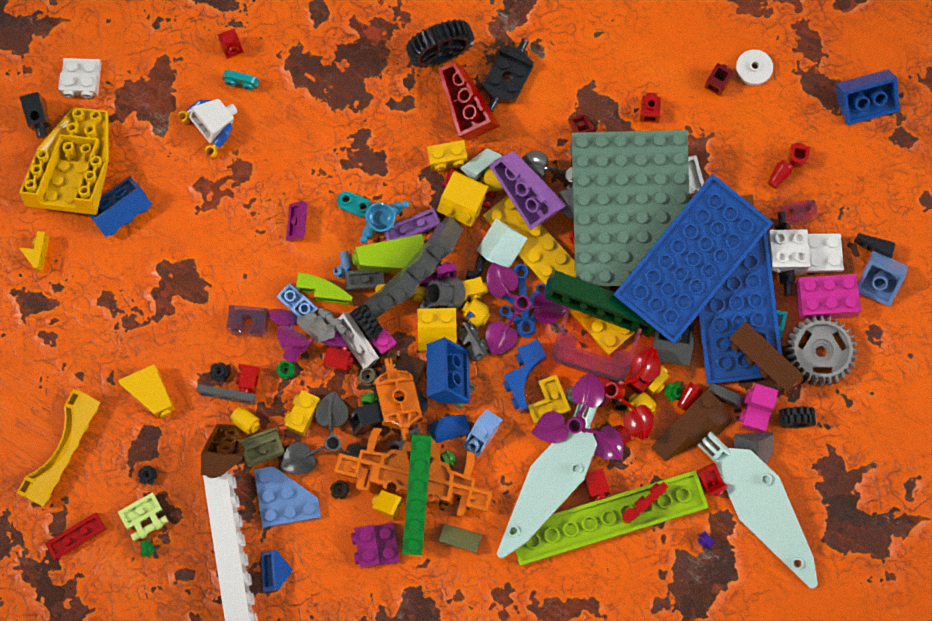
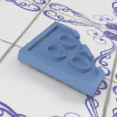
M274 466L254 469L263 528L321 518L319 499Z

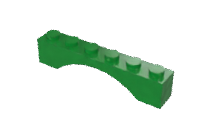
M412 433L402 554L422 556L432 434Z

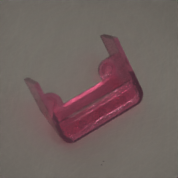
M567 307L552 350L553 360L558 364L588 374L594 373L597 377L616 383L624 381L627 377L642 329L638 328L631 352L618 350L614 353L612 359L575 347V336L570 332L564 331L571 308Z

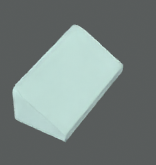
M487 148L460 169L469 178L476 180L502 155Z

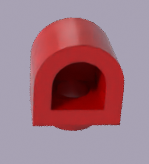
M803 143L791 144L788 155L790 165L795 168L803 167L809 158L811 147Z

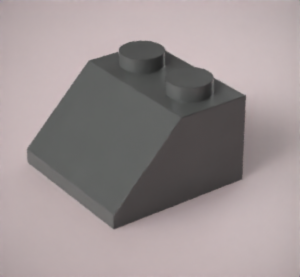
M689 325L675 344L657 330L654 331L652 347L657 349L660 362L690 365L694 344V325Z

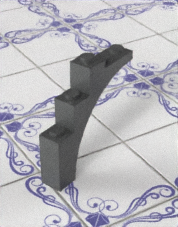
M451 216L437 225L423 247L395 277L364 302L363 305L371 312L375 319L397 303L401 304L413 296L418 284L433 274L438 262L453 251L463 228Z

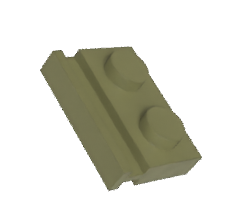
M276 427L241 439L242 446L245 448L244 457L248 468L285 454Z

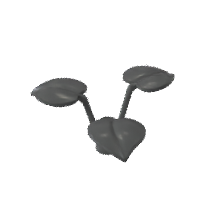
M571 142L570 150H569L571 157H572V142ZM531 151L525 154L522 160L541 179L545 176V170L566 175V179L572 182L567 186V190L559 192L558 197L567 205L561 212L574 219L572 167L567 171L547 167L548 157L540 151Z
M336 392L326 395L318 404L315 412L318 424L322 426L329 425L330 436L325 438L324 446L310 452L309 446L305 443L295 442L286 449L281 463V468L284 471L292 474L310 472L316 465V460L312 455L324 449L328 451L339 450L342 454L359 458L360 450H366L363 446L355 443L349 444L346 451L340 447L341 441L339 437L334 435L332 425L336 427L343 425L348 418V409Z

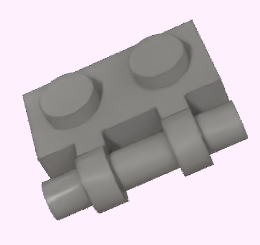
M324 308L318 310L319 316L312 312L297 317V324L318 343L334 338L336 331L344 333L346 330L343 322L338 318H334L333 314Z

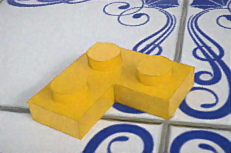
M557 374L538 381L545 399L528 405L534 425L548 411H556L560 414L571 411Z

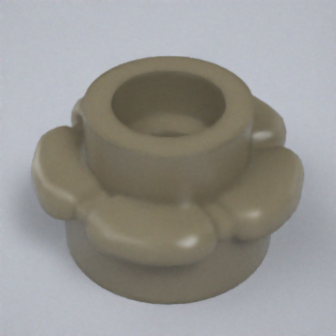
M371 367L361 369L358 376L360 383H364L365 386H371L377 378L376 371Z

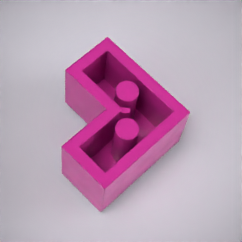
M759 384L749 388L744 399V403L747 404L746 409L741 411L739 422H742L740 428L756 433H764L770 413L774 409L779 390Z

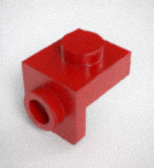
M711 463L696 471L704 491L709 496H718L723 493V490L728 488L727 484L723 482L715 463Z

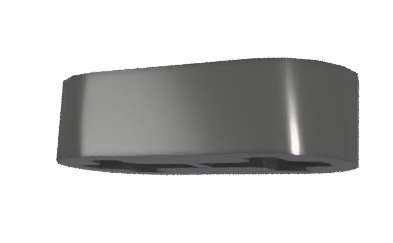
M710 384L708 390L719 401L736 408H741L744 397L719 385Z

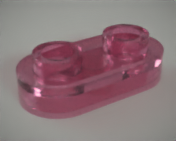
M804 200L786 204L781 208L780 212H786V223L793 224L814 218L817 213V205L811 200ZM805 207H810L811 211H806ZM787 211H792L793 215H788Z

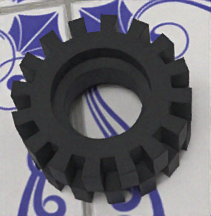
M363 304L350 313L357 326L370 340L383 331L379 322Z
M787 407V409L779 410L780 426L783 428H805L816 425L815 408Z

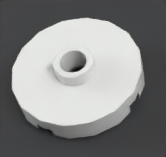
M752 49L745 51L740 55L736 63V74H738L743 83L749 86H759L767 82L773 72L771 58L760 50ZM752 65H757L758 68L754 69Z

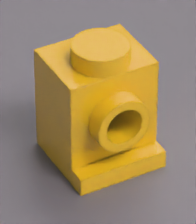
M481 277L462 281L465 287L463 305L467 300H480L488 293L486 282L482 283Z

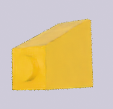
M154 364L118 380L125 390L156 417H166L171 414V411L175 410L158 368Z

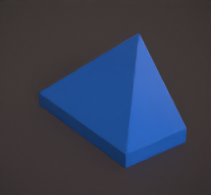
M465 414L445 416L428 425L432 439L436 443L470 433Z
M277 550L261 552L263 592L279 590L293 569Z

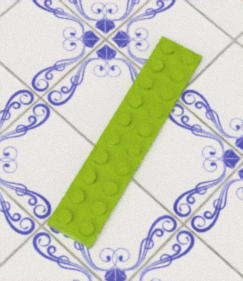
M696 470L552 514L524 545L515 550L519 565L530 564L708 509L709 507ZM664 481L668 486L667 491L634 521H631L630 524L624 523L622 515L626 509L635 508L636 505L634 503L641 496L646 498L650 494L649 489L654 484L658 483L660 485Z

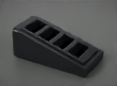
M860 233L854 238V243L870 252L875 251L889 258L893 256L895 242Z

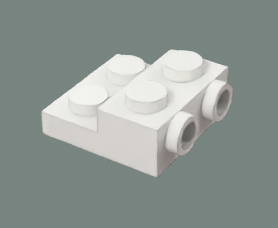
M63 58L62 73H60L58 87L60 94L67 98L82 96L83 98L98 97L101 60Z

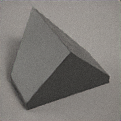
M774 433L734 434V448L750 449L766 464L774 452Z

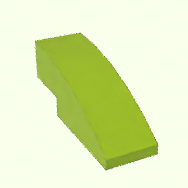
M298 272L296 288L299 292L314 294L316 302L354 305L353 297L337 285L323 278Z

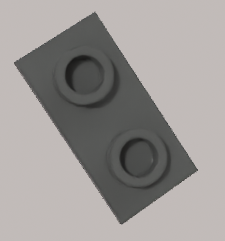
M463 322V325L457 328V334L464 345L471 342V345L466 349L472 359L478 362L483 358L482 355H490L488 344L483 339L481 340L477 327L468 322Z

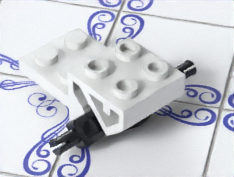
M786 212L777 213L779 224L775 225V230L768 231L767 237L771 270L779 273V282L784 285V296L793 295L791 284L795 283V275L844 271L841 234H808L807 230H791L790 224L786 223Z

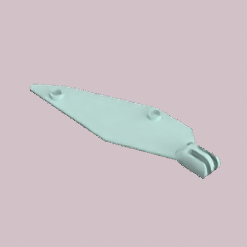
M583 404L577 405L573 417L577 416ZM586 406L582 414L586 421V429H591L590 426L597 407L591 408ZM568 431V437L564 441L551 443L530 466L498 548L497 556L499 558L506 557L524 545L582 483L597 447L593 433H583L580 431L577 434H572Z
M710 431L707 434L709 438L704 437L703 443L700 442L697 446L715 462L723 482L727 484L728 488L726 490L739 520L808 587L816 588L818 582L814 557L780 477L752 450L728 448ZM795 560H800L801 566H797Z

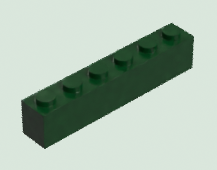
M556 270L547 279L544 299L646 337H650L656 330L613 295L615 292Z

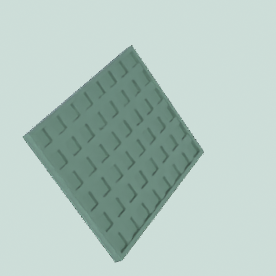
M688 130L581 132L571 134L575 278L598 285L599 287L621 286L688 204Z

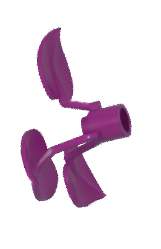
M496 263L491 264L486 280L489 292L496 298H502L507 294L515 299L513 302L515 312L507 325L501 321L491 323L486 330L485 337L489 351L492 354H501L510 350L517 341L518 333L514 328H510V325L518 313H523L530 307L535 309L534 317L542 324H551L557 321L568 310V307L544 299L545 292L539 293L534 297V305L530 303V299L527 296H518L510 293L518 285L516 273L508 267Z
M270 309L269 317L275 323L282 325L277 329V336L281 347L286 348L283 358L295 363L300 353H305V350L314 339L311 338L308 341L305 335L294 330L293 325L298 326L297 316L294 313L284 309ZM335 332L334 338L322 341L326 345L348 348V345L337 332Z
M594 373L584 375L573 387V401L577 404H583L577 416L564 423L565 420L562 414L556 411H548L540 417L535 428L532 430L534 436L549 443L564 441L568 437V431L572 434H577L580 431L583 433L596 434L594 436L597 442L594 452L596 456L603 459L620 460L623 455V440L615 428L605 426L601 429L600 433L597 430L585 428L586 421L582 414L586 406L591 408L597 407L605 398L604 387Z

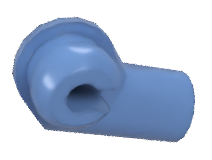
M348 251L339 253L341 264L333 269V275L337 278L345 277V271H350L351 269Z

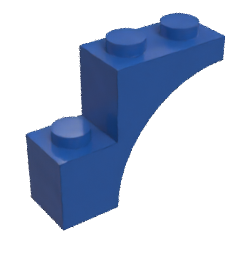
M538 339L517 348L515 358L519 366L523 365V367L504 375L505 381L502 382L506 392H510L513 397L511 403L514 409H519L520 414L528 410L524 395L526 380L532 370L546 360V354Z

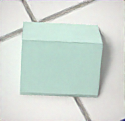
M496 218L477 251L486 260L510 268L528 238Z

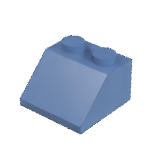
M872 251L858 281L859 293L890 307L906 277L908 266Z

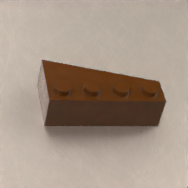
M746 322L729 338L731 343L729 346L736 353L741 352L745 356L744 360L750 366L754 365L759 370L758 373L764 379H768L773 384V387L786 397L803 381V374Z

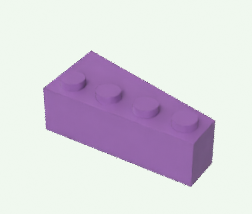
M515 151L500 157L489 166L530 230L545 223L567 206Z

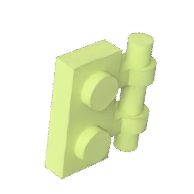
M153 492L118 511L126 529L129 530L135 526L137 531L131 534L133 541L140 538L144 539L148 533L163 528V525L169 522L166 515L158 519L156 514L163 511ZM151 518L152 523L142 527L141 522Z

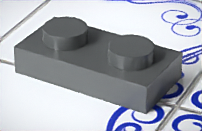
M356 270L345 271L344 274L347 292L375 290L377 285L385 284L383 272Z

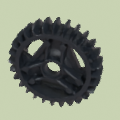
M460 19L448 20L447 22L442 21L439 24L435 23L431 27L428 26L427 29H422V32L416 33V36H412L406 45V51L412 65L416 67L439 66L442 63L458 58L459 55H463L465 51L472 47L475 38L469 23Z

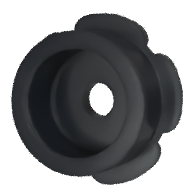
M224 363L213 364L210 368L211 378L216 379V381H223L229 374L227 366Z
M144 466L138 472L139 481L142 484L149 485L154 483L157 471L152 466Z

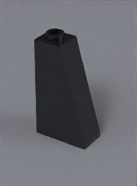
M421 391L417 392L421 413L424 415L428 410V400ZM401 396L395 399L397 401H403L404 397ZM380 402L356 407L349 417L354 436L370 432L373 428L386 427L382 425L384 419Z

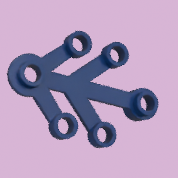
M518 264L514 267L513 271L518 277L519 296H527L525 279L528 277L529 271L526 265ZM518 271H523V272H524V275H523V276H519V275L517 274V272H518ZM545 284L537 285L536 291L530 296L529 299L532 305H534V297L540 293L538 289L540 287L546 289ZM508 295L500 298L502 300H507L512 305L515 300L514 298L509 297ZM502 306L500 308L501 317L510 320L514 313L511 312L509 306ZM530 307L521 313V318L516 316L513 320V323L517 325L518 334L524 338L533 336L536 331L535 324L537 320L534 314L529 318ZM507 309L509 310V313L507 315H504L502 313V310ZM529 326L530 330L524 331L523 327Z

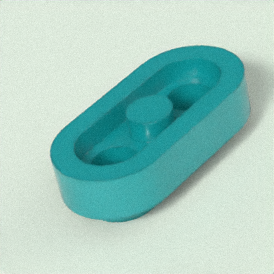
M225 70L222 76L226 85L233 87L235 85L242 86L249 91L257 89L260 81L252 75L232 70Z
M343 191L337 197V204L341 210L363 219L365 218L366 210L372 205L368 199L349 191ZM344 198L350 199L348 202H343ZM366 205L367 207L366 209L362 210L360 209V206Z

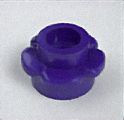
M705 531L701 534L698 533V543L704 549L707 547L711 549V546L715 544L713 539Z

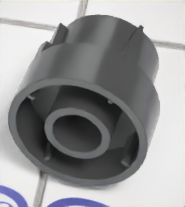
M442 277L440 280L429 281L425 291L427 303L432 306H439L440 308H460L465 300L463 282L457 277Z

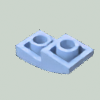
M291 283L276 296L297 317L315 312L318 309Z

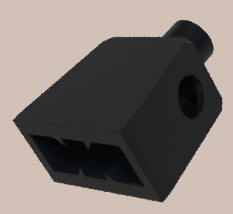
M39 92L20 96L28 127L36 132L38 139L47 137L46 128L51 126L45 99Z

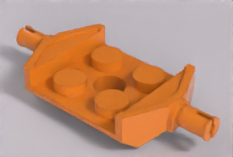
M386 358L384 359L386 372L377 377L373 382V386H376L384 419L382 425L400 429L403 442H406V440L408 442L411 440L410 426L422 417L413 376L408 371L396 370L393 366L392 358H389V360ZM395 393H400V394H402L403 397H404V400H403V401H397V400L394 398V394H395Z

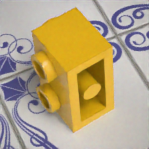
M464 140L427 147L431 172L443 171L453 167L459 168L468 162Z
M303 390L300 395L296 394L292 403L294 407L291 412L288 411L284 419L286 428L305 437L315 417L316 408L321 401L320 398Z

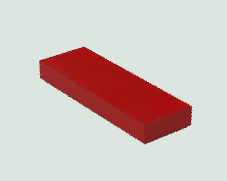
M96 512L47 541L45 545L56 561L106 531L107 528Z

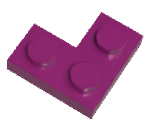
M443 262L436 267V272L421 281L419 287L426 288L429 281L440 280L442 277H457L455 263Z

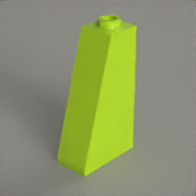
M418 234L355 247L354 254H352L353 265H357L358 270L398 274L423 247V236Z

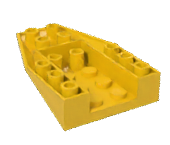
M72 107L37 148L19 192L26 207L97 215L109 162L108 111Z

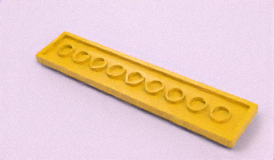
M508 195L483 215V218L490 226H492L497 218L528 238L517 256L543 284L546 285L547 279L555 270L575 277V261L542 225L530 230ZM568 308L567 310L608 356L635 334V332L574 309Z

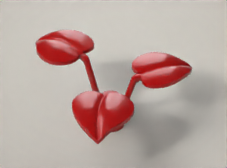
M654 347L644 349L633 358L630 370L633 374L637 375L634 378L614 383L610 382L604 375H596L605 390V398L598 407L607 406L611 398L618 399V401L630 407L632 411L625 414L623 425L631 436L641 440L647 439L651 434L654 416L651 409L646 405H639L635 408L623 399L625 395L624 385L639 380L640 377L646 382L653 381L658 377L661 371V362L658 351Z

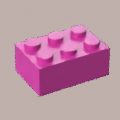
M857 274L798 278L795 283L799 321L806 318L812 320L813 316L819 319L821 315L824 316V319H828L829 316H831V319L857 317L861 312Z

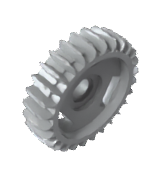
M821 315L819 321L816 316H813L812 322L806 318L805 324L800 322L798 324L799 328L794 327L793 332L795 334L790 333L789 338L791 340L786 342V345L791 346L785 350V352L791 353L786 359L792 360L791 364L806 377L805 383L811 379L813 380V386H815L817 381H820V387H823L825 381L828 386H831L832 380L837 384L840 381L839 378L844 380L846 378L845 374L849 375L851 373L849 368L853 369L855 367L853 362L858 359V357L853 355L857 354L859 350L853 349L857 345V342H851L855 335H848L851 329L844 330L845 323L839 326L837 325L838 319L831 322V316H829L824 321V316ZM808 332L811 336L802 350L798 347V343L804 333ZM835 333L841 339L845 350H841L832 334ZM816 348H824L826 356L819 357L816 354ZM813 368H832V373H816L813 371Z

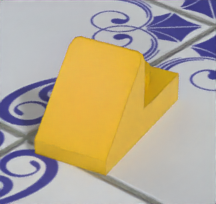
M37 231L36 237L33 238L32 246L34 249L19 248L38 273L43 272L49 236L41 231Z

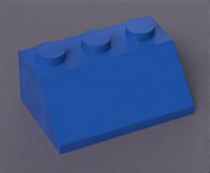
M889 69L835 83L837 101L846 125L900 111L897 77Z
M129 176L101 196L97 215H88L104 236L108 237L114 235L124 224L132 222L138 214L146 212L152 203L140 186Z
M445 337L426 344L427 397L439 403H470L468 350Z

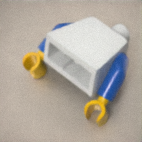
M200 99L191 105L187 112L180 111L178 117L182 119L186 116L181 123L187 125L192 121L209 143L213 142L212 146L210 145L205 148V153L207 154L209 150L214 149L210 157L215 158L218 154L217 148H221L233 129V115L237 114V109L234 104H229L225 107L219 99Z

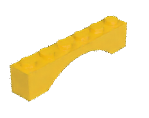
M72 390L64 405L65 423L58 447L44 465L25 476L17 494L44 507L45 503L49 501L55 485L60 481L64 468L68 466L71 455L79 446L83 433L87 431L90 420L97 413L99 401L81 391Z

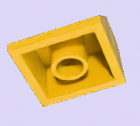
M454 171L441 196L437 212L448 217L451 216L453 219L471 227L479 216L489 186Z
M456 308L418 309L419 352L427 351L426 344L444 337L457 344Z

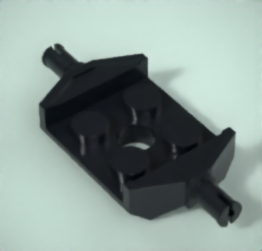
M522 38L518 48L499 49V54L485 81L482 82L483 90L491 98L488 104L491 112L494 111L497 103L510 104L517 100L534 66L533 61L524 51L529 43L527 39L525 41V38ZM505 74H511L513 79L505 81L502 77Z

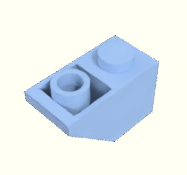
M486 409L477 419L462 447L475 453L476 457H479L496 433L503 419Z

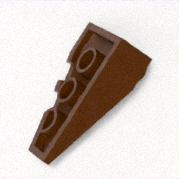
M707 389L651 448L666 461L698 445L700 442L703 443L704 437L709 438L707 434L710 431L715 436L719 435L733 419L722 402Z
M216 424L201 452V475H205L208 478L221 477L241 461L245 448L242 446V440L239 439V432L235 425Z

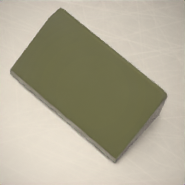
M444 523L438 542L477 554L482 535Z

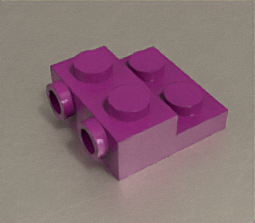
M394 522L354 528L355 533H351L353 545L357 544L358 551L354 553L355 563L360 564L361 569L400 562Z

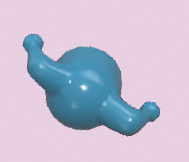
M403 200L402 202H394L390 205L382 202L370 205L365 213L366 225L362 230L360 242L365 244L376 232L389 230L395 223L396 215L401 213L404 208H408L409 202Z

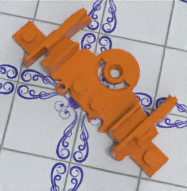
M373 428L368 440L367 450H360L359 458L339 453L334 473L358 479L356 488L360 492L367 491L369 484L382 485L386 490L387 485L390 483L396 485V493L401 490L407 492L410 462L407 457V451L410 452L411 440L404 443L401 451L391 449L388 453L374 452L382 429ZM432 439L430 457L434 459L429 466L427 502H433L435 496H437L442 503L454 505L455 497L457 496L460 497L456 517L463 516L466 507L488 512L493 492L474 488L476 479L470 477L474 466L475 453L466 451L465 468L463 474L452 471L448 463L440 461L439 446Z

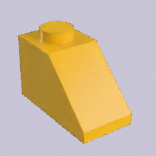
M381 490L380 494H375L371 504H373L372 508L374 511L395 521L404 503L401 497Z

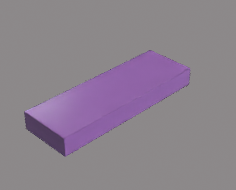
M435 208L395 223L389 230L383 233L387 241L424 234L435 229L441 221Z

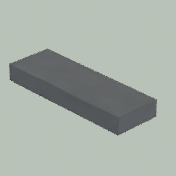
M201 384L197 385L196 391L200 396L255 405L257 402L256 395L252 393Z

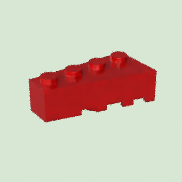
M452 62L438 69L459 137L469 141L500 127L462 65Z

